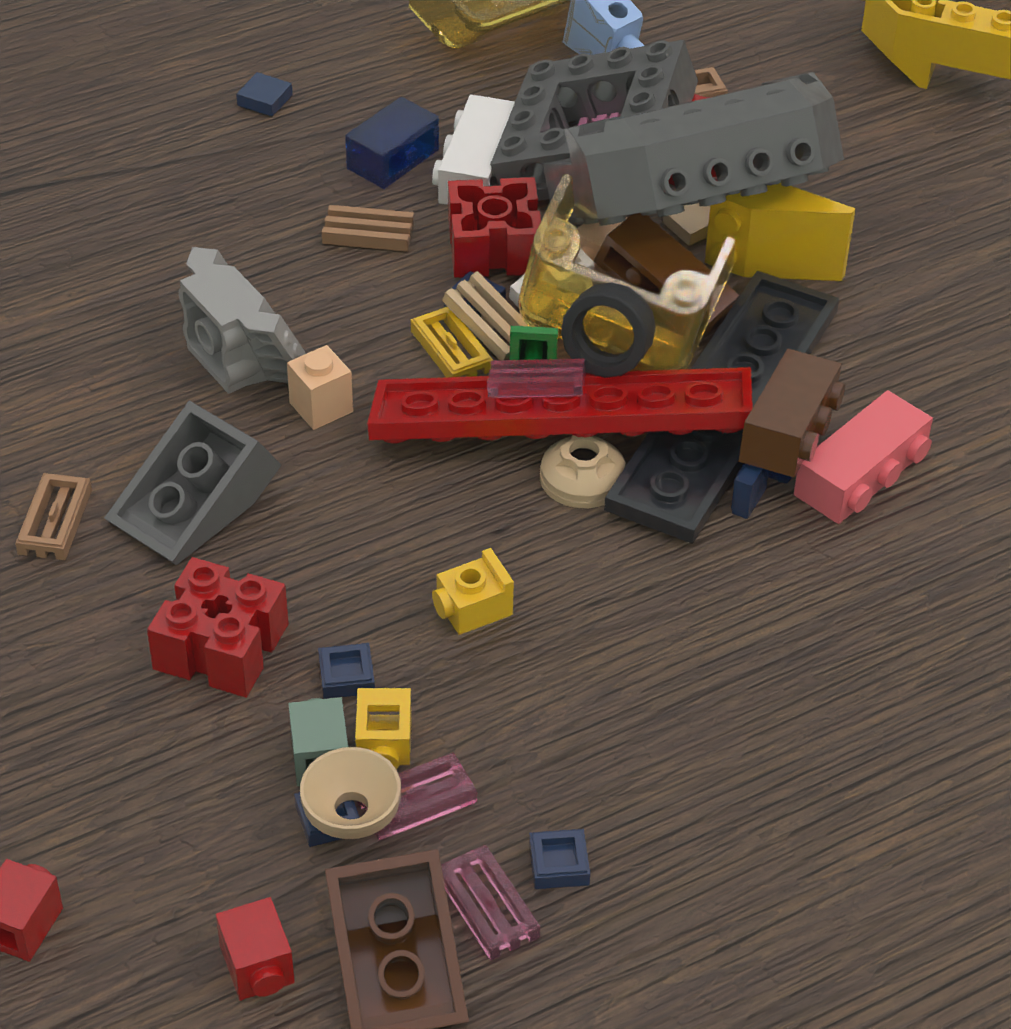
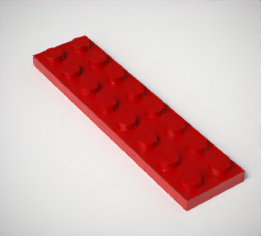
M751 367L629 371L622 376L607 378L589 373L383 379L378 380L367 422L369 440L401 443L408 439L429 438L436 442H446L461 437L496 440L502 436H526L531 439H541L557 434H573L576 437L582 438L591 437L598 433H621L626 436H637L645 432L668 431L678 435L688 434L693 430H717L722 433H734L744 429L745 420L753 408Z

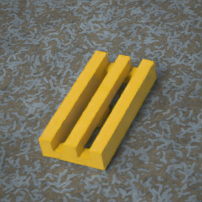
M448 307L411 319V332L445 377L477 376V370L480 369L484 374L493 371V359L469 328ZM443 320L472 359L468 360L458 347L455 338L443 328L439 321Z

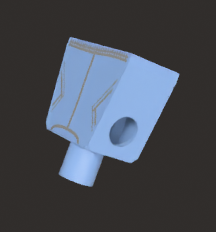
M571 0L563 43L578 54L587 53L590 55L611 52L619 47L630 49L645 46L639 41L643 23L642 13L631 0Z

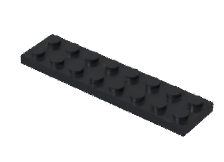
M756 271L691 369L751 367L752 403L754 407L787 348L811 355L838 311L839 298ZM743 429L734 433H722L717 430H693L688 434L682 435L672 434L668 431L648 432L606 495L604 511L693 544L743 464L739 462Z

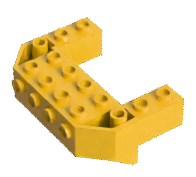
M861 0L866 1L861 31L919 88L927 89L936 64L1011 80V11L987 9L964 1Z

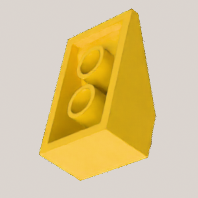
M781 183L767 185L768 191L750 196H741L740 193L726 195L725 202L710 205L704 263L742 277H753L756 271L781 279L842 281L845 277L856 208L793 186H782Z

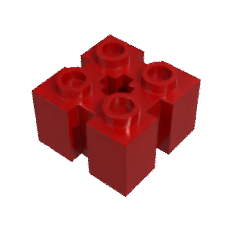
M535 177L500 179V186H483V179L448 181V226L450 244H452L454 278H463L469 271L473 273L478 271L485 277L489 276V269L505 268L507 275L521 276L525 274L530 265L532 252L543 247V230L540 210L538 211Z
M191 557L174 585L176 600L173 602L165 600L147 628L153 670L189 681L195 672L208 675L209 687L247 698L264 668L262 650L273 653L289 624L286 585L247 573L245 578L237 581L230 578L229 567Z

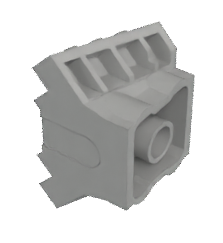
M192 247L186 264L194 275L180 280L181 288L179 289V299L184 314L183 333L187 341L188 350L228 394L245 386L267 380L288 383L287 362L307 353L282 316L275 314L266 299L235 266L227 264L218 250Z

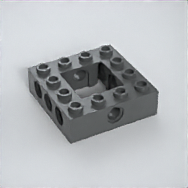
M661 40L648 46L630 49L619 47L611 52L594 55L583 53L569 59L557 61L541 60L530 65L490 164L499 186L500 179L535 177L538 201L550 199L543 164L570 158L565 128H570L568 122L577 121L583 117H588L589 121H592V118H596L597 115L607 114L610 116L611 113L616 112L621 114L620 117H628L692 102L698 79L685 41L668 42Z

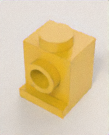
M489 548L482 551V558L437 574V589L432 591V599L438 615L442 619L448 618L458 635L513 615L514 581L493 550Z
M358 688L356 747L369 749L381 754L396 769L399 765H410L411 688ZM369 712H399V715H369Z

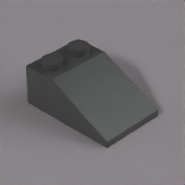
M189 400L104 518L167 560L178 565L250 508L274 477L281 464L259 441Z

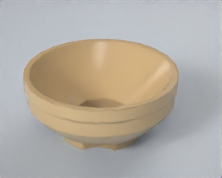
M572 435L557 441L544 453L540 465V482L548 496L565 506L587 509L605 505V497L624 470L625 461L619 450L606 440L596 436L582 438ZM576 449H591L596 452L597 456L591 460L584 461L574 458L571 453Z
M358 747L339 748L319 756L308 766L300 783V800L308 820L321 832L342 839H359L382 830L392 821L397 813L401 798L400 777L392 763L377 752ZM349 800L362 802L368 808L362 817L351 820L340 817L336 813V809L341 803Z

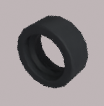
M610 282L596 284L580 294L563 317L561 336L564 349L577 366L587 373L604 378L622 376L634 369L653 344L656 325L653 311L643 296L628 286ZM603 305L614 308L623 314L631 324L634 333V341L629 350L621 354L604 352L592 344L585 334L583 325L584 316L588 310L595 306Z

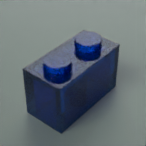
M401 96L345 135L347 169L382 189L387 188L439 150V116Z

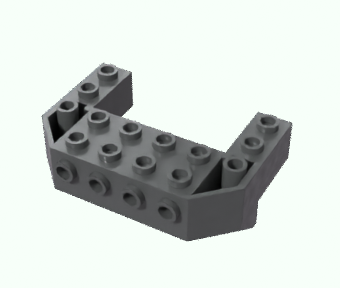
M807 72L764 82L761 86L628 117H613L565 128L570 158L543 164L553 216L568 217L569 223L584 221V224H593L599 222V225L603 226L623 222L626 220L625 215L641 213V215H651L657 213L658 217L669 216L684 212V205L699 203V206H709L725 202L726 195L740 193L741 196H750L768 191L767 185L781 183L782 186H790L809 181V175L829 171V167L844 160L833 96L814 72ZM713 166L714 171L716 172V177H712L711 175V169ZM673 174L672 178H673L675 187H671V188H670V186H669V178H670V176Z

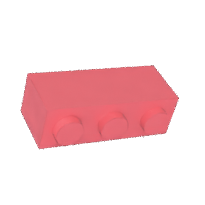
M887 390L818 445L811 462L806 460L802 462L796 475L794 496L835 523L840 524L853 512H861L868 505L872 496L880 489L891 487L897 481L901 472L913 462L917 464L925 458L932 444L929 435L933 417Z

